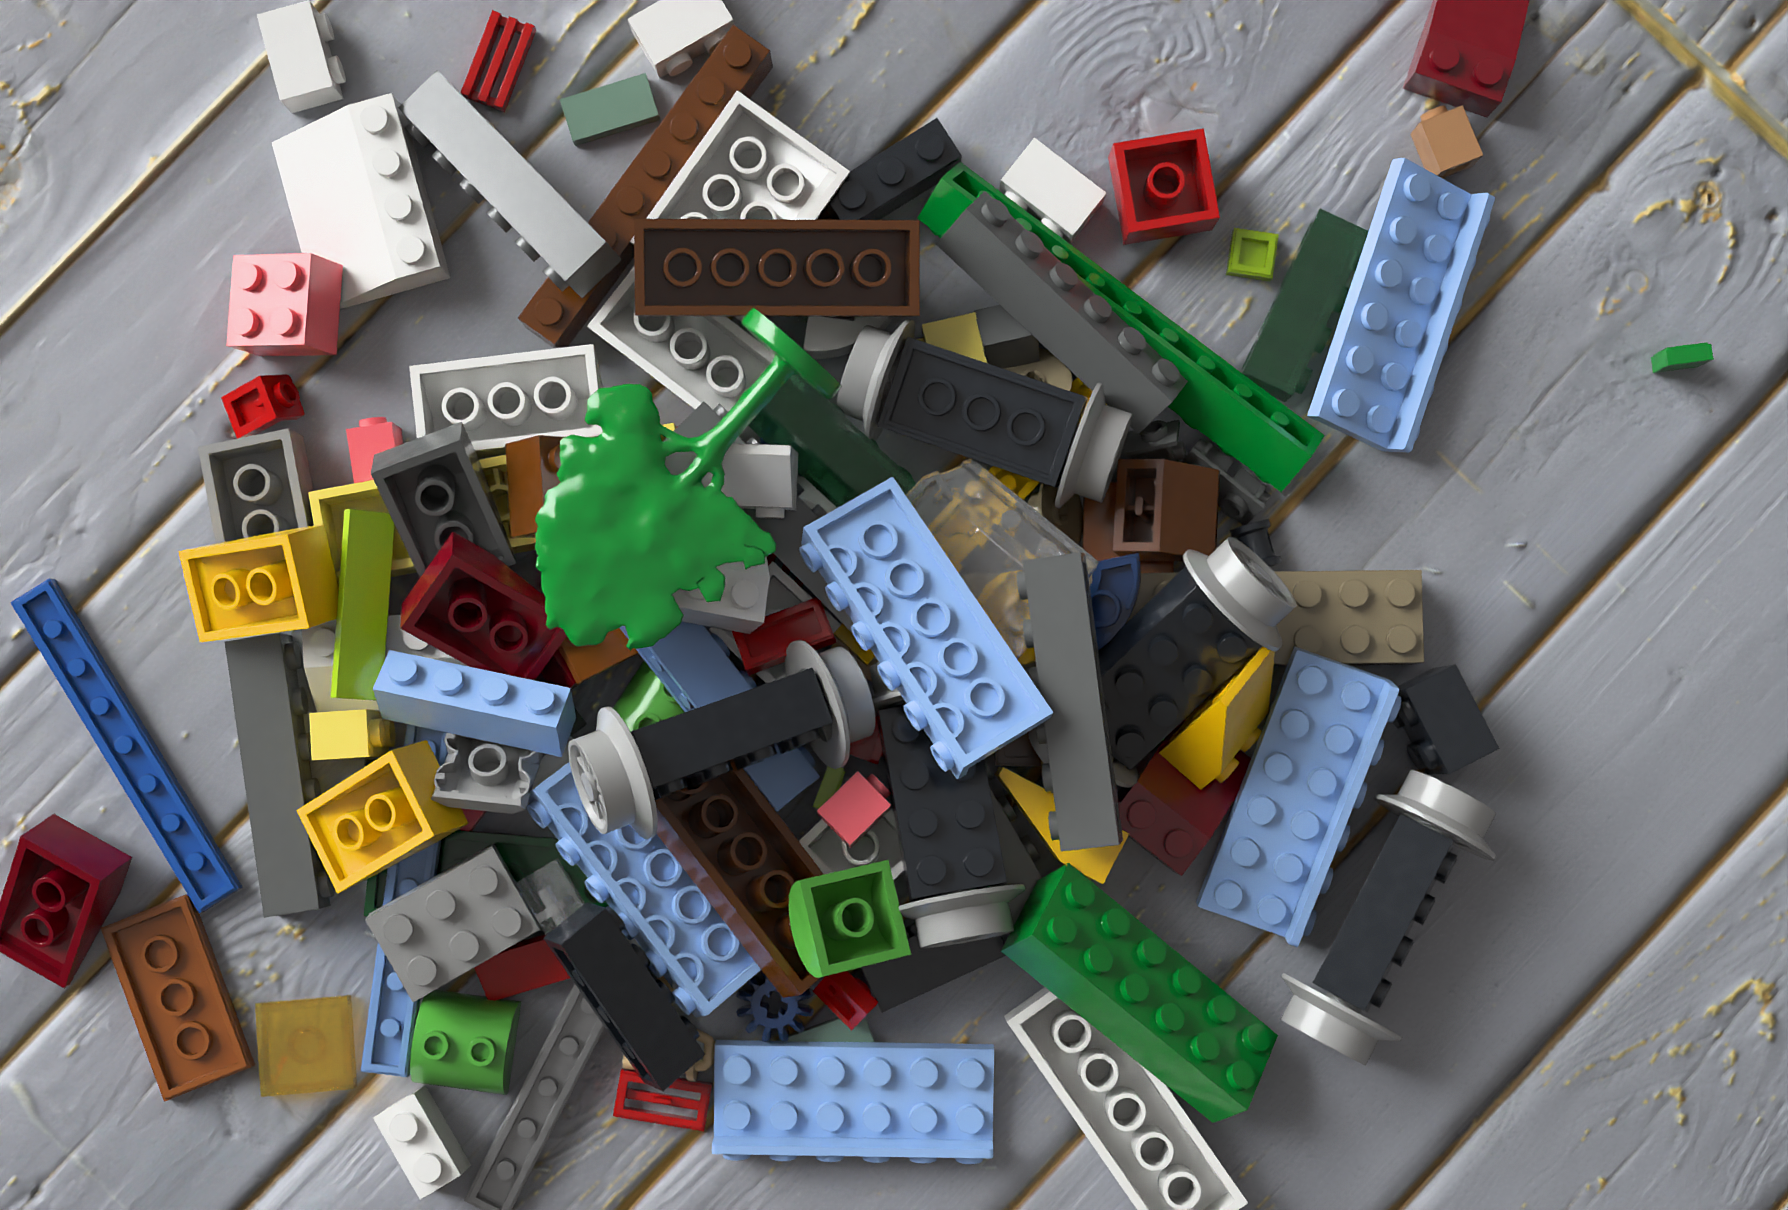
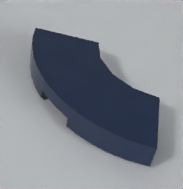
M1139 553L1092 562L1090 592L1098 651L1116 636V633L1127 623L1134 610L1141 584Z

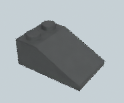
M462 422L374 455L371 476L419 577L425 572L452 532L495 555L508 567L516 564L514 552L483 468Z

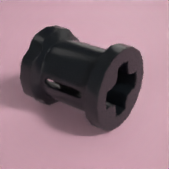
M1270 519L1257 521L1230 530L1231 537L1237 538L1238 541L1250 548L1269 567L1282 563L1281 557L1276 556L1269 536Z

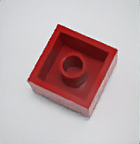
M1204 128L1113 143L1108 160L1123 245L1213 230L1220 215Z

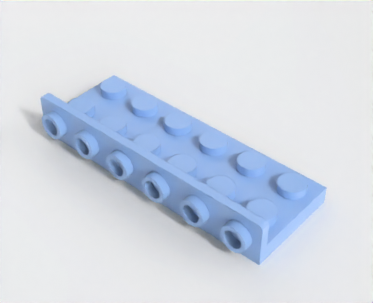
M1406 158L1392 160L1307 415L1308 417L1380 451L1406 453L1412 451L1420 433V425L1429 398L1434 391V382L1442 358L1447 351L1448 340L1457 313L1462 306V298L1470 273L1476 264V255L1484 231L1490 221V213L1495 201L1494 196L1489 193L1470 194Z
M894 477L887 479L803 527L802 546L799 547L802 559L812 572L817 570L820 572L828 584L825 586V591L830 602L839 612L843 609L846 611L854 623L851 626V630L856 641L863 650L871 649L880 663L877 665V669L883 682L891 691L897 688L907 703L904 705L907 718L916 730L924 729L933 743L930 747L932 755L945 772L951 770L956 779L963 777L971 766L1051 718L1053 711Z
M1294 646L1197 897L1196 903L1198 907L1285 937L1289 945L1295 947L1299 946L1302 936L1307 937L1310 935L1316 920V910L1313 908L1319 893L1325 894L1332 881L1333 868L1330 865L1335 852H1341L1348 841L1350 826L1346 824L1352 809H1358L1365 798L1367 783L1363 781L1369 766H1375L1382 755L1384 740L1380 738L1386 723H1392L1400 709L1401 696H1398L1399 688L1391 680Z
M570 762L530 791L531 794L528 800L530 804L527 805L530 816L541 828L548 826L559 840L555 844L558 852L571 866L577 864L588 878L584 883L591 895L600 903L606 901L620 916L626 927L622 933L630 941L634 938L641 946L651 963L648 967L649 970L658 978L661 976L665 977L674 989L672 994L676 1005L685 1014L689 1015L692 1013L695 1017L710 1014L761 970L657 834L653 838L644 839L630 825L606 834L600 833L595 828L578 794Z
M716 1040L712 1154H723V1158L733 1161L745 1160L750 1158L751 1155H769V1158L775 1161H791L796 1159L797 1156H816V1159L819 1161L837 1162L842 1160L844 1156L862 1157L864 1161L872 1163L886 1162L890 1160V1157H909L910 1161L922 1164L935 1162L937 1158H955L957 1162L962 1164L981 1163L983 1158H993L994 1044Z

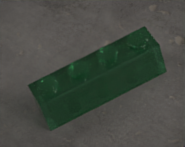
M1321 208L1311 219L1240 370L1242 374L1270 395L1283 402L1291 398L1294 392L1301 395L1305 390L1313 373V370L1307 367L1313 352L1321 354L1331 335L1332 329L1326 327L1332 311L1340 313L1344 307L1350 289L1345 286V283L1351 271H1356L1369 232Z
M797 374L790 377L778 390L773 399L748 425L768 445H789L798 452V472L837 508L891 477H894L912 505L924 491L905 468L898 466L879 448V445L873 438L869 439L848 420L840 407L829 402Z

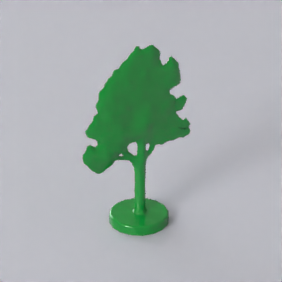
M752 308L746 314L741 323L775 355L774 359L714 428L698 437L687 438L660 424L659 411L653 402L652 392L647 387L640 384H623L599 388L587 400V412L584 420L588 425L601 426L603 432L598 437L590 438L571 434L560 441L561 466L556 474L560 483L547 491L544 496V506L541 507L535 518L538 525L537 532L535 533V550L538 555L536 568L541 572V588L545 596V613L547 614L546 626L550 630L555 627L563 629L571 643L577 647L598 645L604 641L608 632L614 631L621 626L626 628L629 637L626 647L630 651L633 648L652 647L659 639L665 638L682 622L684 615L673 596L679 589L691 591L699 588L706 602L721 601L725 588V575L716 567L725 563L743 561L745 569H748L752 566L765 564V556L776 552V543L771 533L761 530L752 520L751 516L747 515L738 506L733 497H728L721 491L725 476L722 467L724 456L734 441L773 399L778 390L792 375L797 374L826 399H832L842 388V385L795 341L755 308ZM661 435L668 438L669 440L663 442L661 440ZM675 452L696 453V458L679 475H672L665 466L666 457ZM709 472L713 476L710 484L704 487L701 482Z

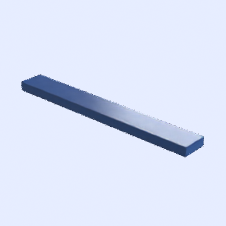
M49 578L10 602L199 913L205 912L243 888L57 581Z

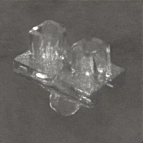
M558 858L515 883L545 935H548L585 904Z

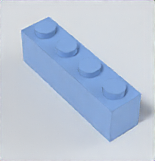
M389 650L373 687L382 719L562 757L576 720L571 688Z

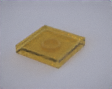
M351 994L255 1003L261 1097L348 1090L357 1087Z

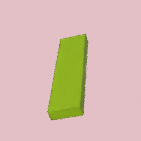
M357 509L344 510L331 698L376 701L373 687L385 661L395 525L389 513Z

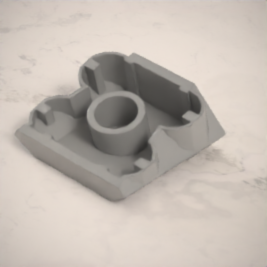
M446 733L445 745L448 754L444 764L436 771L434 779L435 789L431 800L446 807L514 814L526 809L531 794L530 791L532 790L544 753Z

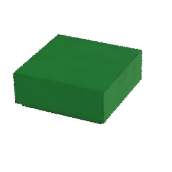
M1706 342L1667 347L1651 357L1653 373L1697 368L1714 360L1712 345Z

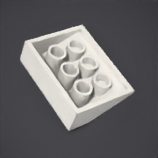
M736 91L646 219L817 220L848 177L850 171L742 93ZM633 236V238H632L631 241H630L633 245H634V236ZM734 316V317H736L738 320H740V321L742 322V319H743L745 316Z
M392 93L347 105L272 142L302 253H313L343 265L340 309L451 278L412 137L405 129L408 125L407 119L398 108L401 104Z

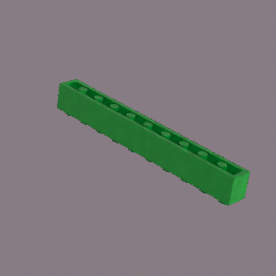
M962 162L956 164L940 179L917 219L929 227L934 235L941 238L964 210L984 191L993 199L1002 202L1013 218L1027 231L1036 234L1046 249L1061 263L1070 266L1077 274L1079 280L1095 295L1104 298L1111 306L1112 311L1128 326L1138 330L1145 338V341L1161 357L1171 361L1177 367L1179 373L1188 382L1167 407L1178 414L1189 427L1199 430L1215 442L1225 454L1235 457L1251 469L1262 482L1270 484L1282 492L1312 457L1324 438V434Z

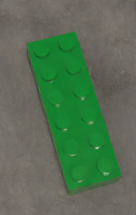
M1070 863L1037 880L1013 926L1014 932L1009 934L1001 952L1212 1123L1247 1111L1278 1035Z

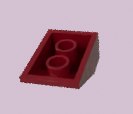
M1433 0L1403 89L1454 107L1463 105L1464 110L1488 118L1500 105L1517 58L1530 0Z
M452 532L402 603L400 629L469 667L530 680L537 678L567 637L563 629L555 627L550 630L546 626L547 614L545 613V596L495 555L455 532Z
M1186 719L1137 766V783L1132 787H1121L1117 792L1122 830L1129 833L1128 837L1180 876L1185 873L1211 839L1235 800L1251 760L1249 756L1239 750L1234 756L1239 764L1229 777L1222 783L1214 779L1200 790L1159 754Z
M56 814L51 815L21 835L0 900V953L65 989L73 980L100 928L120 895L132 857Z

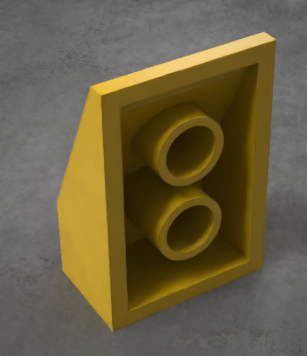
M324 524L178 551L200 642L306 629L334 620L337 617L339 587Z
M1262 646L1186 718L1159 752L1200 790L1214 779H1217L1220 783L1226 780L1239 764L1234 758L1240 749L1246 752L1260 737L1262 731L1257 726L1269 711L1275 651Z
M427 740L389 751L296 810L337 894L437 843L468 824L461 808L446 807L431 800L435 789L434 779L436 771L440 765Z
M998 767L995 776L1053 857L1062 862L1063 866L1070 863L1090 881L1094 879L1104 884L1129 833L1122 830L1123 841L1120 845L1061 851L1060 841H1052L1049 830L1048 813L1056 811L1053 793L1046 792L1044 788L1004 767Z

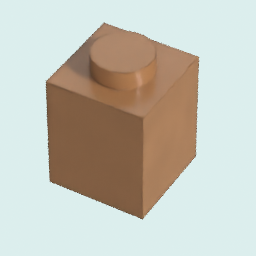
M1445 105L1427 111L1420 116L1421 122L1410 134L1424 169L1441 178L1473 167L1483 156L1463 105L1449 111Z

